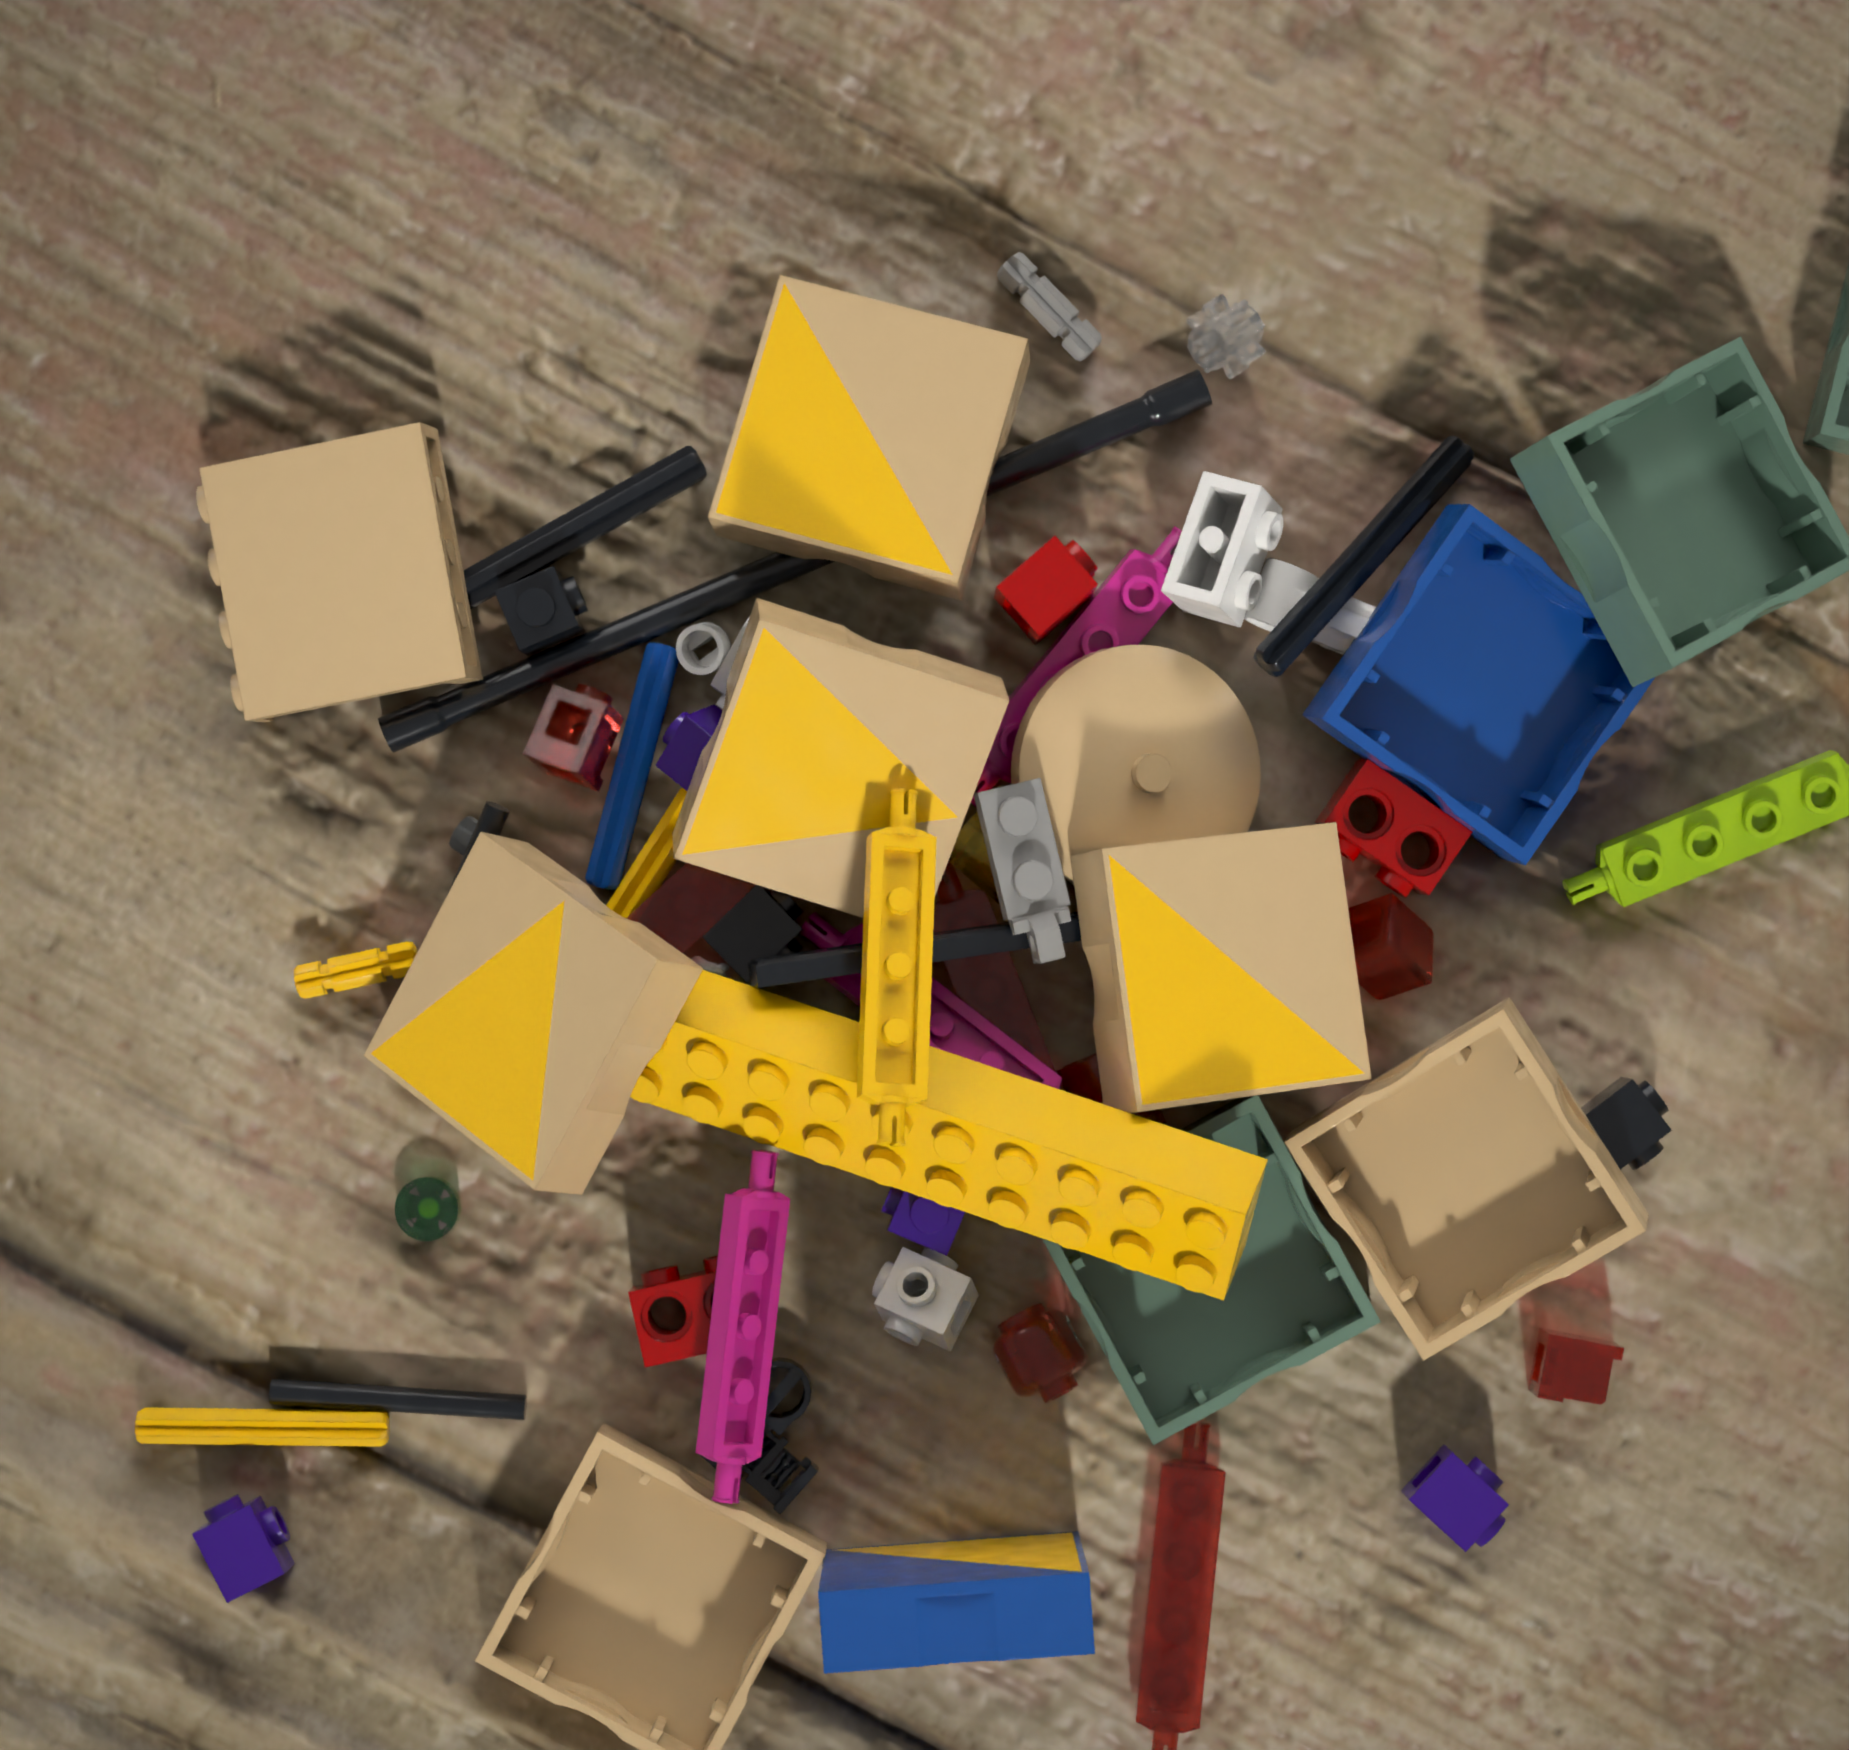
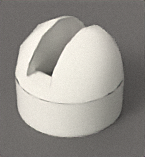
M702 622L691 625L681 632L676 643V655L680 664L687 671L696 675H706L719 670L732 644L727 633L720 626L709 622ZM714 638L718 647L699 660L694 651Z

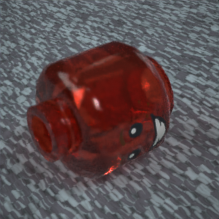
M1039 1303L1013 1315L998 1325L997 1328L1001 1335L993 1344V1354L1010 1387L1017 1396L1031 1397L1040 1393L1046 1404L1079 1386L1074 1374L1084 1367L1088 1356L1064 1311L1059 1309L1046 1311L1043 1303Z

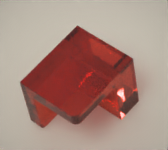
M1389 893L1348 908L1358 983L1375 999L1383 1000L1432 983L1433 931L1393 893Z
M1539 1328L1528 1391L1538 1398L1563 1402L1564 1398L1601 1405L1606 1401L1613 1359L1622 1361L1624 1347L1613 1341Z

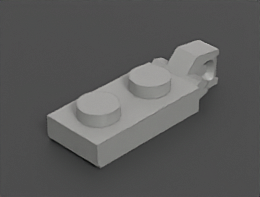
M1041 778L975 793L974 799L1003 920L1009 921L1013 935L1026 932L1034 964H1043L1065 958L1066 955L1059 924L1071 922L1068 905L1071 904Z

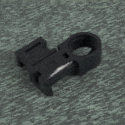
M778 1357L772 1359L771 1369L781 1367L788 1368L790 1371L768 1396L761 1457L749 1464L742 1465V1469L748 1474L745 1481L774 1505L773 1509L781 1515L815 1476L819 1467L807 1456L801 1461L798 1460L785 1448L789 1440L784 1436L779 1439L771 1432L773 1429L778 1435H781L793 1421L803 1415L810 1403L812 1393L811 1380L803 1366L792 1359ZM801 1379L804 1388L799 1404L791 1411L782 1414L771 1413ZM703 1457L709 1464H711L716 1469L717 1462L711 1461ZM801 1465L804 1470L795 1477L783 1492L779 1489Z

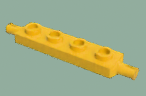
M904 788L890 790V827L873 831L866 838L857 1098H861L873 1105H879L877 1145L887 1146L890 1144L891 1147L905 1146L906 1107L922 1103L928 1099L937 837L923 830L916 829L918 791L908 789L904 794Z

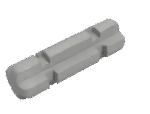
M1018 252L1011 256L999 268L997 272L998 280L1012 294L1018 292L1022 296L1019 302L1054 338L1059 335L1063 339L1061 345L1075 360L1081 361L1087 358L1100 345L1102 340L1101 334L1087 319L1082 322L1077 317L1079 311L1045 275L1039 278L1035 274L1038 268L1023 253Z

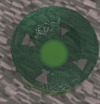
M424 1176L409 1182L399 1192L395 1202V1217L398 1225L408 1236L420 1241H433L448 1234L456 1226L461 1213V1202L455 1188L446 1180L435 1176Z

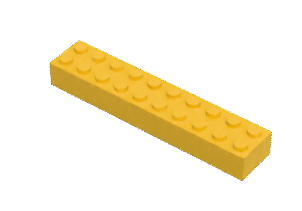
M702 970L662 1047L645 1066L632 1090L630 1097L638 1102L649 1103L692 1118L697 1122L719 1127L751 1138L758 1143L768 1144L812 1159L819 1164L829 1165L873 1180L880 1185L894 1187L929 1199L939 1205L964 1211L996 1222L1003 1227L1013 1228L1057 1243L1064 1248L1077 1250L1118 1264L1128 1270L1139 1271L1182 1286L1187 1290L1203 1293L1223 1301L1246 1246L1268 1159L932 1046H929L928 1099L922 1103L906 1107L905 1146L877 1145L879 1105H873L861 1098H857L859 1022L706 970Z

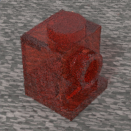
M552 684L523 755L545 774L599 792L604 781L600 775L624 718L611 706L613 698L601 690L588 685L578 684L574 692ZM583 732L578 745H576L578 735Z

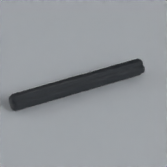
M1449 436L1440 444L1259 644L1253 657L1258 666L1274 677L1281 676L1471 465V461L1474 459V452L1469 445L1456 436Z
M692 446L683 447L463 570L470 610L496 596L494 591L543 570L704 480L707 476V471L696 450Z

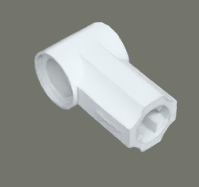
M1267 558L1261 572L1262 590L1259 600L1253 610L1246 612L1244 619L1257 627L1271 632L1319 578L1292 564ZM1351 597L1312 642L1325 649L1344 655L1353 640L1363 630L1376 607Z

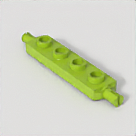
M1828 750L1596 845L1595 863L1597 867L1567 880H1562L1564 889L1568 891L1565 893L1570 903L1575 905L1577 902L1606 891L1619 905L1626 907L1849 816V764L1843 760L1838 752Z

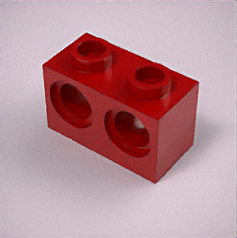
M1053 536L996 586L994 599L1036 646L1091 598L1098 586V583L1092 578L1098 568L1077 542L1071 540L1064 546L1056 536Z
M1360 759L1355 762L1314 822L1316 824L1336 822L1341 855L1354 862L1358 855L1361 854L1380 867L1374 877L1404 898L1409 895L1411 890L1421 895H1430L1472 834L1470 829L1369 759ZM1360 796L1370 798L1378 810L1376 824L1365 833L1356 830L1349 820V808L1352 802ZM1413 832L1423 835L1428 841L1430 848L1427 861L1416 869L1409 867L1401 855V846L1404 839Z
M718 1255L703 1259L705 1270L680 1276L678 1265L643 1272L640 1274L642 1284L633 1286L628 1291L645 1368L707 1354ZM661 1297H673L679 1300L686 1311L685 1324L675 1330H666L659 1327L654 1322L651 1314L653 1302Z

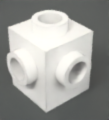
M902 1247L895 1263L887 1261L883 1265L873 1286L872 1295L876 1297L874 1305L882 1320L886 1322L884 1330L897 1339L914 1346H918L921 1339H924L951 1352L979 1296L972 1278L957 1272L958 1264L944 1254L924 1248L920 1255Z

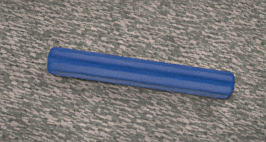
M649 642L646 645L585 876L586 882L592 886L616 890L621 883L679 662L675 647L657 642Z

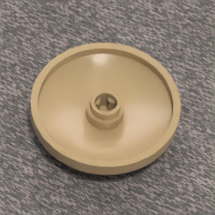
M1124 645L1101 649L1074 660L1059 670L1039 690L1028 706L1015 737L1011 761V785L1041 778L1064 879L1074 885L1070 856L1103 848L1248 832L1260 793V755L1254 729L1247 712L1228 684L1214 671L1191 656L1173 649L1153 645Z

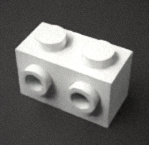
M1203 471L1161 591L1183 612L1241 628L1246 612L1253 610L1259 600L1262 590V576L1260 572L1267 552L1273 551L1276 548L1282 535L1283 516L1281 512L1283 509L1260 485Z

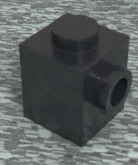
M554 566L494 591L518 649L526 656L585 632L579 615L587 612L588 608L574 576L563 580L561 573Z
M755 885L702 938L747 983H750L747 962H751V959L795 953L802 950L803 946L795 938L803 928L795 919L804 911L788 894L772 889L767 892L764 887Z
M1620 1077L1581 1107L1620 1170L1627 1164H1629L1632 1170H1635L1648 1163L1664 1148L1659 1140L1672 1131L1661 1117L1669 1111L1667 1105L1646 1080L1637 1085L1631 1078Z

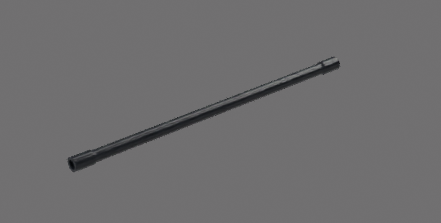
M1197 369L1148 390L1140 398L999 457L990 478L987 497L1150 427L1166 425L1212 405V399L1202 374ZM775 552L483 677V680L467 683L439 696L426 697L378 718L379 725L388 746L395 753L444 732L452 724L835 561L811 558L801 559Z

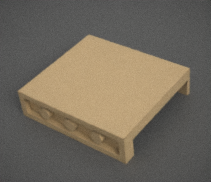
M418 422L199 468L202 485L197 487V505L203 521L210 525L214 547L208 551V566L214 583L217 586H221L225 611H221L219 615V627L226 647L232 648L236 673L231 676V693L235 706L239 711H243L245 721L270 722L274 721V717L363 699L445 683L463 684L483 680L437 428Z

